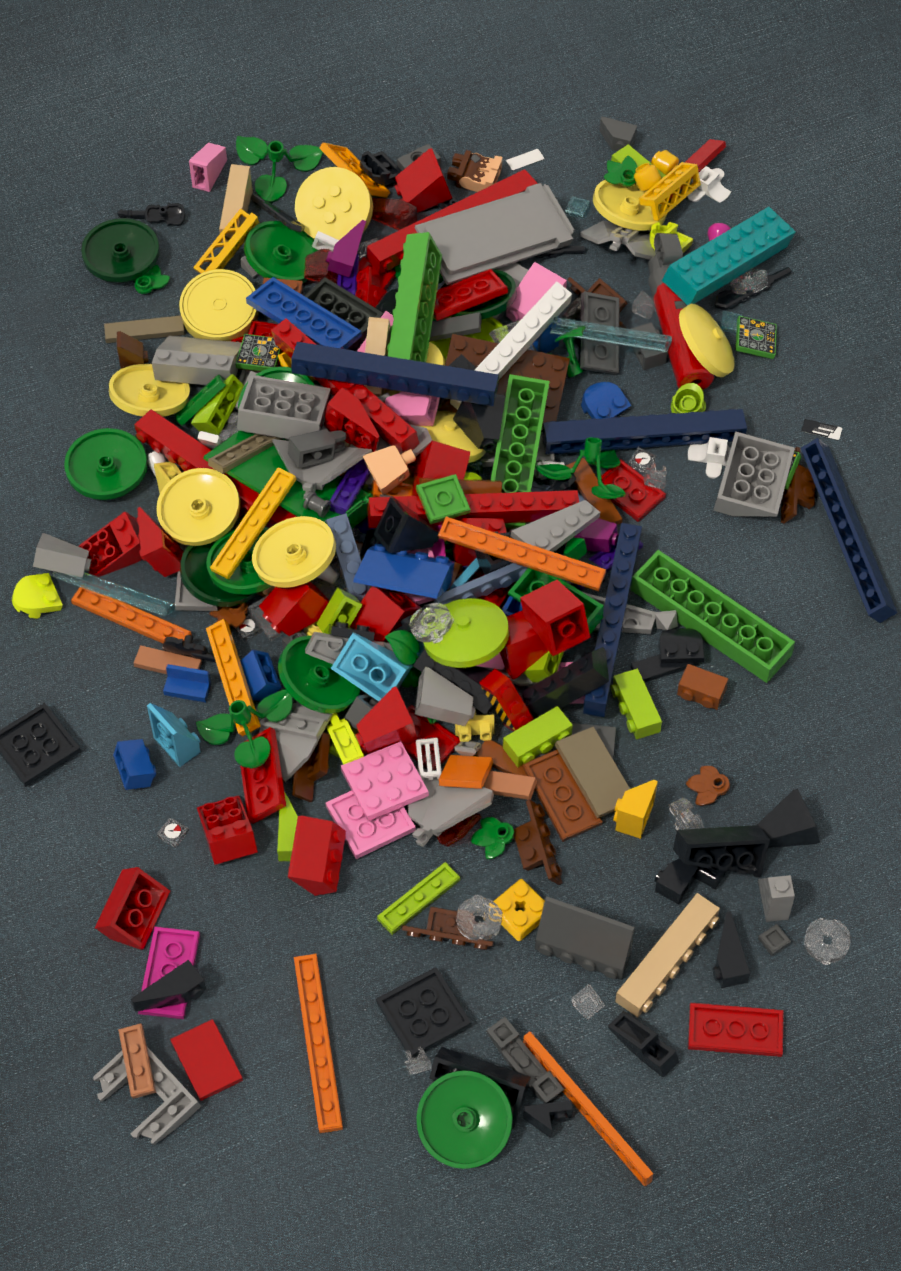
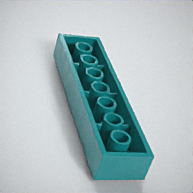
M767 207L670 264L662 281L686 305L695 304L787 248L796 231L775 211Z

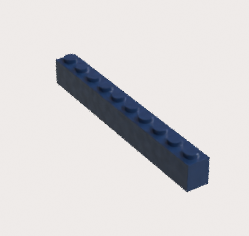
M303 342L296 343L291 358V369L294 374L494 406L498 390L499 374Z
M743 409L662 415L651 414L647 416L610 417L603 419L591 418L588 420L544 422L542 439L545 454H558L584 450L585 440L589 437L602 440L601 450L708 443L710 437L725 439L730 442L733 441L735 432L746 434L747 425Z
M816 438L801 447V451L868 616L881 623L897 614V610L830 448L819 438Z
M621 523L604 604L603 619L600 623L595 650L602 647L606 650L609 682L585 695L583 714L605 717L642 526Z

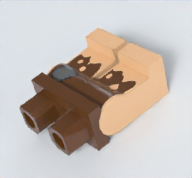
M466 150L464 155L455 153L452 166L459 167V169L449 167L447 179L456 181V187L458 188L463 187L479 192L498 181L502 170L503 157L495 156L494 159L488 158L478 153H471L469 150Z

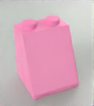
M534 262L517 287L516 299L506 309V316L511 321L518 323L556 282L566 288L567 280Z

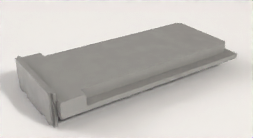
M541 183L527 187L524 192L427 221L414 227L417 233L429 232L442 254L440 274L447 285L489 269L494 270L568 246L573 240L572 234L574 233V228L550 187L546 184L542 186Z

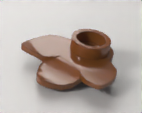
M243 603L231 607L218 606V611H210L209 614L218 618L217 622L225 619L229 627L231 625L238 627L246 619L245 614L248 612V605Z
M701 766L700 774L689 778L686 785L691 790L698 792L696 805L703 806L714 803L718 796L726 794L730 788V781L727 776L719 774L715 767ZM718 782H722L719 786L715 785Z

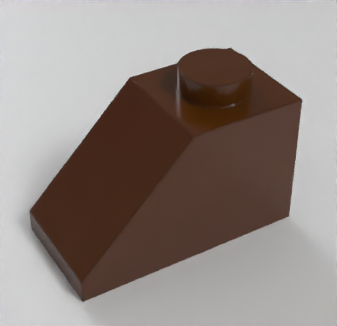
M121 331L117 332V351L121 369L149 362L148 350L144 351L143 342Z

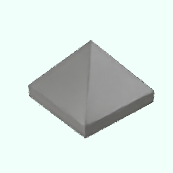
M676 610L655 612L657 629L669 630L678 627Z
M473 741L460 742L455 746V751L462 756H473L481 748L482 743Z

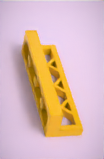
M681 162L639 197L640 205L651 207L655 221H659L701 185L697 164ZM673 194V195H672V198H671V202L668 203V202H669L670 195ZM660 203H662L661 208H660V211H659L658 205H659Z
M240 208L193 267L194 270L201 274L210 270L223 269L246 241L250 230L259 224L258 217L252 212L249 215ZM241 216L246 218L243 224L240 227H237V221L239 220V218ZM235 232L231 239L226 242L225 236L227 233ZM224 246L220 253L214 257L213 251L215 248ZM212 261L205 271L200 268L204 262Z

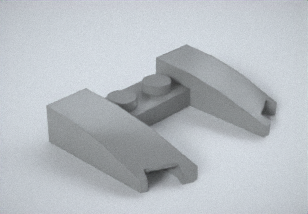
M147 1047L155 1090L164 1103L143 1121L131 1135L136 1139L140 1135L151 1138L150 1143L155 1145L202 1106ZM122 1051L93 1077L94 1081L101 1082L103 1092L97 1094L101 1102L128 1083Z

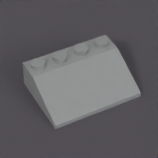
M168 336L156 349L152 360L154 378L159 381L207 385L217 375H220L224 381L231 374H234L236 377L239 369L236 368V360L242 342Z
M250 375L238 409L237 430L288 440L289 437L322 430L331 388Z
M735 432L713 511L731 516L777 517L795 448Z

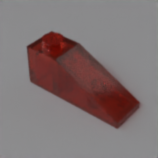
M372 198L373 213L371 219L398 231L417 222L416 206L400 199Z

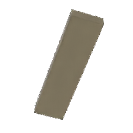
M181 315L104 324L106 343L117 342L118 331L137 340L185 335Z
M256 433L209 458L208 465L224 474L274 446L272 439L281 440V438Z

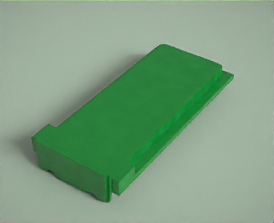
M238 431L204 455L203 459L208 462L209 458L256 433ZM272 446L229 470L226 474L260 494L278 467L287 472L288 470L275 446ZM336 477L326 483L323 490L316 489L315 493L319 498L330 501L343 477ZM297 480L279 505L297 517H314L323 522L326 519L341 515L329 510L321 518L317 512L305 509L303 504L306 491H303L302 483ZM363 489L352 507L346 511L351 529L368 517L369 497H373V494Z

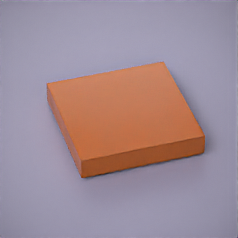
M450 755L439 777V786L482 789L492 768L493 758Z

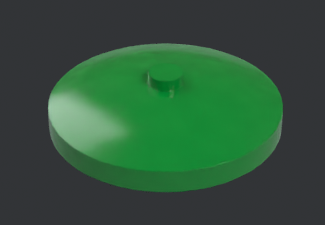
M267 221L256 225L248 233L244 244V253L248 263L264 278L274 277L276 279L298 280L305 283L316 274L321 261L320 250L312 247L313 238L304 230L302 232L290 230L280 221Z
M105 428L88 432L78 438L66 453L64 467L70 485L77 492L89 498L108 500L126 495L140 484L147 470V458L143 445L136 437L119 429Z
M264 527L229 580L211 571L210 566L235 530L225 534L214 543L208 553L206 564L209 576L217 587L233 594H253L272 587L260 579L252 563L254 547L259 538L269 529L268 527Z
M302 636L292 640L282 651L278 661L279 676L287 692L301 705L316 712L332 714L347 709L359 695L360 688L332 670L333 664L305 654V648L312 636Z
M456 1071L438 1078L424 1092L417 1109V1130L426 1150L439 1162L454 1168H475L493 1160L506 1146L513 1125L512 1108L503 1089L491 1078L474 1071Z

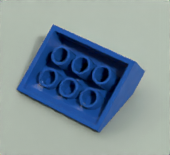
M375 544L367 549L353 582L438 599L451 587L455 562L449 561V558L444 556L428 557V554L424 552H416V554L407 553L408 551L390 553L382 544Z

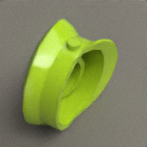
M695 383L682 385L672 397V413L705 412L706 410L703 390Z

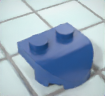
M600 382L588 387L583 393L581 403L583 412H588L591 418L595 419L616 417L632 406L621 389L610 382Z

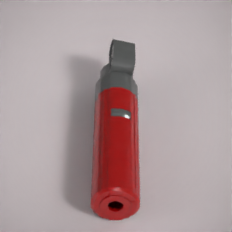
M657 233L654 238L656 255L648 262L650 272L648 283L678 388L687 383H695L704 390L712 384L714 375L697 360L681 331L679 313L687 305L662 281L669 265L681 259L683 251L677 234Z

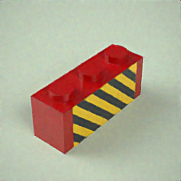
M494 669L479 682L498 716L508 729L514 732L534 720L509 677Z

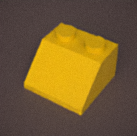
M652 780L625 791L622 799L618 798L613 819L616 822L615 831L641 839L655 802L658 781Z

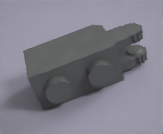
M327 429L289 437L288 455L298 468L332 461L334 453L345 450V443L342 441L346 439V432L343 430L329 432Z

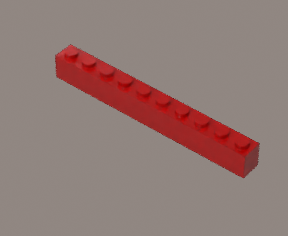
M524 169L368 245L367 260L379 274L389 271L401 264V259L404 256L403 244L406 243L407 234L417 233L414 228L415 225L524 192L527 187L538 183Z
M284 319L271 329L275 345L290 358H292L297 342L315 344L288 319ZM313 377L323 387L331 388L330 393L334 396L341 388H344L359 398L379 436L391 446H396L400 454L409 449L413 450L420 444L416 430L364 385Z
M152 409L134 424L136 437L142 443L146 442L155 452L165 455L171 463L181 466L184 472L196 468L215 470L203 459L204 455L211 451L209 448ZM224 473L235 485L240 497V508L247 514L259 493ZM278 506L266 526L271 528L281 521L297 516Z
M578 490L464 494L471 509L470 513L452 519L460 521L462 518H502L504 523L533 522L579 503ZM419 496L394 497L429 522ZM369 497L367 508L369 528H377L390 497ZM444 521L437 522V523H434V524H432V525H433V526L443 525V522H444Z

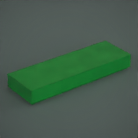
M220 375L212 379L182 410L176 413L177 422L183 426L226 386L224 379Z

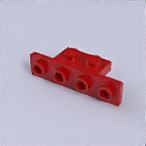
M367 266L357 273L355 296L375 308L381 297L387 293V290L371 284L372 267Z

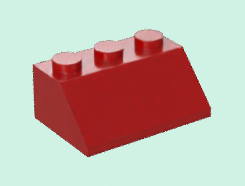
M302 815L298 816L288 878L315 896L337 892L346 830L333 821Z
M139 867L123 869L97 921L95 929L111 940L143 950L170 890Z

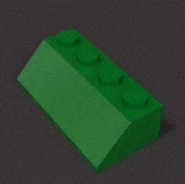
M530 568L524 572L509 590L508 595L521 602L520 597L558 580L584 603L589 633H592L603 619L604 605L562 579Z

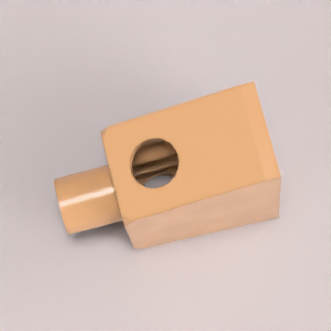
M390 446L363 456V459L381 493L385 495L410 476L406 465L414 462L416 457L411 449L400 454L396 446Z

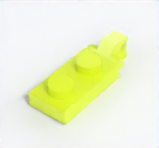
M333 713L329 720L330 724L327 725V731L342 764L344 765L364 757L348 721L345 718L340 720L337 713Z

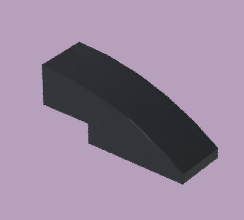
M623 1011L608 1025L609 1030L633 1054L660 1076L664 1077L679 1063L674 1049L659 1040L657 1033L627 1012Z

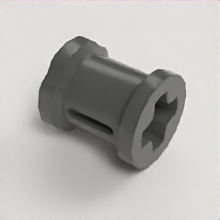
M312 491L307 495L303 507L317 512L318 516L323 518L330 510L331 501L319 498Z

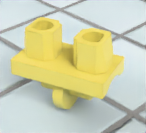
M476 709L473 719H469L466 726L455 724V736H458L461 742H469L472 735H480L481 740L488 741L492 739V734H495L494 715H476Z

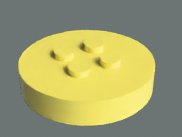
M340 167L324 168L311 174L300 186L295 199L296 218L305 226L304 231L313 240L318 231L340 240L362 220L366 221L364 232L370 223L373 213L372 197L365 183L352 171Z
M225 269L210 270L193 278L184 288L179 304L182 321L186 330L194 338L231 341L232 339L244 336V334H248L252 322L257 321L259 316L258 310L246 304V297L255 291L252 283L243 275Z

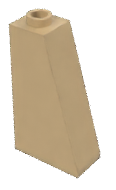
M231 164L219 228L220 233L240 208L248 213L253 193L250 166ZM241 216L237 221V227H240L246 218ZM235 232L227 233L225 236L226 242L231 239Z
M369 317L365 353L388 356L387 345L391 338L389 319ZM364 385L377 397L384 394L385 388Z

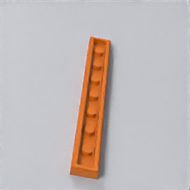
M445 517L438 534L439 538L596 591H599L606 574V569L449 517Z
M317 954L294 957L319 1134L343 1130Z
M531 1032L524 1035L523 1043L547 1072L550 1071L563 1086L564 1091L562 1092L566 1097L571 1100L572 1104L645 1187L650 1184L653 1172Z

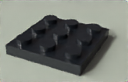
M45 702L0 730V754L25 787L81 752L78 744Z
M437 967L376 999L378 1007L410 1059L471 1027V1021Z

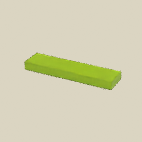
M446 862L380 913L377 916V920L393 935L403 925L407 924L460 881V876Z

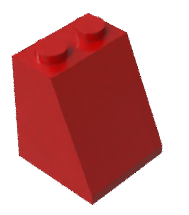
M432 148L428 149L395 177L397 185H395L398 196L402 195L403 198L400 199L401 205L404 210L408 209L410 216L452 199Z
M432 440L416 458L412 496H418L416 485H419V478H444L456 474L458 479H464L470 451Z
M462 518L460 520L461 522L491 532L498 531V534L507 533L504 519ZM450 542L454 562L460 563L462 566H469L477 558L475 550Z
M558 580L520 597L524 616L552 656L590 638L584 603Z
M309 581L295 587H275L259 607L264 612L262 616L271 623L270 626L279 634L283 631L288 636H291L318 621L330 600L318 587Z
M371 586L362 599V607L350 627L357 628V624L370 626V630L375 632L374 641L389 643L385 636L402 626L400 621L410 615L413 618L416 617L414 612L421 609V607L404 592Z
M523 610L507 616L509 638L505 647L500 652L505 666L504 669L512 680L518 678L548 652V649L524 616Z
M393 687L356 725L358 733L355 736L363 755L371 754L400 741L403 745H408L418 740L414 723L397 687Z

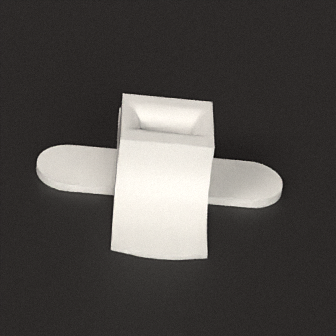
M705 166L699 172L701 185L687 196L692 202L699 201L705 195L719 203L726 200L731 191L726 189L720 182L724 177V171L719 168L710 169Z
M710 437L709 442L706 444H691L688 449V460L707 463L706 475L712 479L718 478L721 475L722 465L726 466L730 452L728 440Z

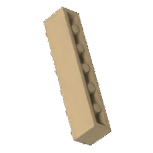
M697 893L618 990L615 1002L637 1018L642 1012L647 1013L653 1004V998L656 995L660 996L667 986L665 983L669 978L674 979L680 971L679 966L683 961L686 963L691 958L694 952L692 951L696 945L700 946L707 936L705 933L709 928L713 930L720 920L718 917L720 908Z

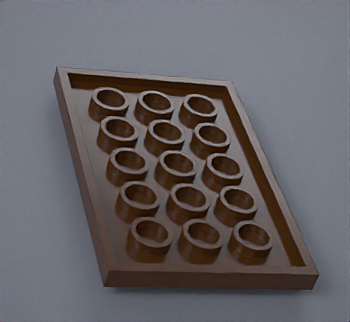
M452 334L445 366H449L462 354L477 368L499 343ZM527 349L498 380L497 394L505 395L506 397L509 374L550 381L543 423L557 421L570 358ZM449 399L437 411L456 413L457 409L450 404Z

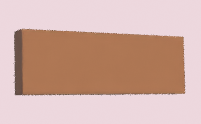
M140 645L134 660V667L167 674V664L200 670L202 661L201 659Z
M490 771L483 787L492 790L494 795L531 800L537 780L535 777Z
M137 1024L119 1029L131 1097L134 1099L156 1093L143 1025Z

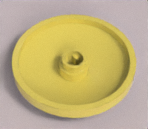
M604 180L595 188L593 204L597 211L610 222L623 228L638 231L651 230L652 225L660 222V225H662L667 216L666 214L659 221H655L651 207L640 205L639 197L647 191H641L637 183L631 187H626L621 184L614 185Z
M689 304L684 307L679 313V323L690 350L710 373L717 377H725L734 370L735 362L731 346L724 332L714 318L702 307L696 304Z
M137 364L122 368L111 377L109 382V396L112 402L123 411L143 417L150 409L162 417L169 416L182 410L189 401V384L155 380L152 364Z
M437 411L433 426H420L427 428L433 441L470 451L468 463L477 461L486 453L484 449H478L453 421V417L456 414L454 412Z
M208 468L191 469L175 476L165 485L157 501V517L164 532L174 541L190 546L206 545L222 538L234 526L240 512V497L233 482L226 475Z
M307 516L289 518L275 524L259 538L253 550L252 563L260 579L271 586L281 588L299 586L315 579L326 570L334 558L336 540L330 527L320 519Z

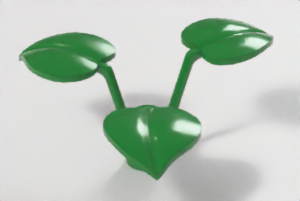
M237 136L236 139L237 154L245 164L255 165L260 159L264 160L267 155L273 161L272 176L262 175L255 181L256 193L267 202L279 200L286 192L287 184L283 177H275L276 162H280L284 155L289 162H294V167L297 170L303 172L315 169L323 155L319 147L312 145L295 146L288 155L287 150L283 149V144L280 141H272L267 147L265 141L259 138Z
M585 325L574 328L555 339V342L563 339L562 341L566 344L569 353L567 358H570L567 369L568 378L583 372L576 357L573 341L577 336L583 335V331L586 328Z
M586 438L585 448L580 450V455L571 469L562 464L535 465L536 469L543 476L554 480H565L572 477L571 473L576 471L582 457L585 456L587 463L597 465L599 486L592 487V494L605 499L626 496L622 488L613 484L604 485L602 483L601 467L620 466V460L615 450L601 453L602 440L599 438Z
M397 630L386 635L385 638L390 643L398 660L404 665H414L419 658L416 653L420 649L416 637L405 630ZM413 666L401 685L403 687H417L422 672ZM427 717L430 724H433L437 721L436 719Z
M286 689L273 693L258 704V712L252 709L250 705L247 707L244 701L237 700L229 706V714H217L206 720L197 721V729L206 742L212 745H220L229 740L230 732L235 731V722L242 725L249 741L238 745L234 753L235 760L243 767L257 768L266 762L270 755L271 747L265 737H257L253 740L247 727L251 720V713L261 719L266 717L270 722L281 721L290 715L293 708V697Z

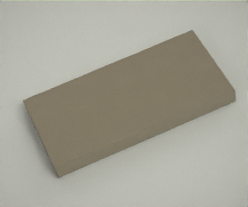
M594 726L556 741L555 747L597 819L614 812L618 798L622 799L625 791L630 788Z

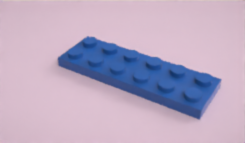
M274 277L246 297V304L277 323L288 319L316 345L347 349L362 337L361 330Z

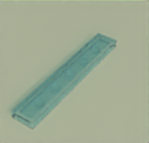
M554 317L550 327L551 334L562 335L574 328L585 325L586 328L583 331V335L574 337L662 352L668 351L672 341V336L558 317Z
M55 571L52 574V577L163 616H167L175 610V603L86 572L83 578Z

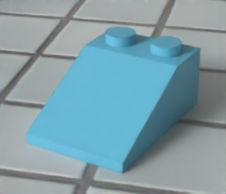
M353 632L331 669L377 701H380L393 687L399 689L413 665L402 664L394 652Z
M152 703L147 705L154 739L179 767L201 753L199 737L194 732H189L182 718H177L172 712Z

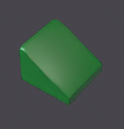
M573 537L567 541L564 556L579 560L587 552L585 540Z

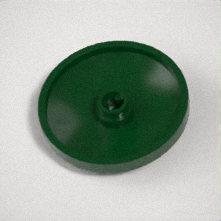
M127 218L112 219L95 226L84 238L81 248L83 262L88 271L97 278L109 282H127L145 275L156 264L160 251L155 232L148 225Z
M494 269V273L507 286L508 293L449 317L480 312L483 320L502 313L516 299L517 290L514 279L506 272Z
M216 541L200 546L189 545L181 558L180 576L186 589L198 600L213 606L231 607L243 604L257 594L229 593L220 589L212 582L206 561L208 553Z

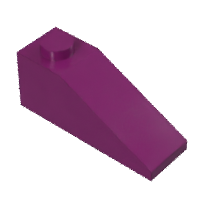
M365 220L360 221L335 244L333 251L329 250L326 262H329L328 271L350 277L365 227Z

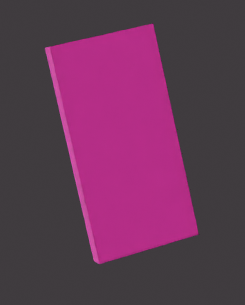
M154 927L142 991L187 960L193 966L195 965L200 939L199 931ZM187 1003L138 1011V1014L184 1019Z

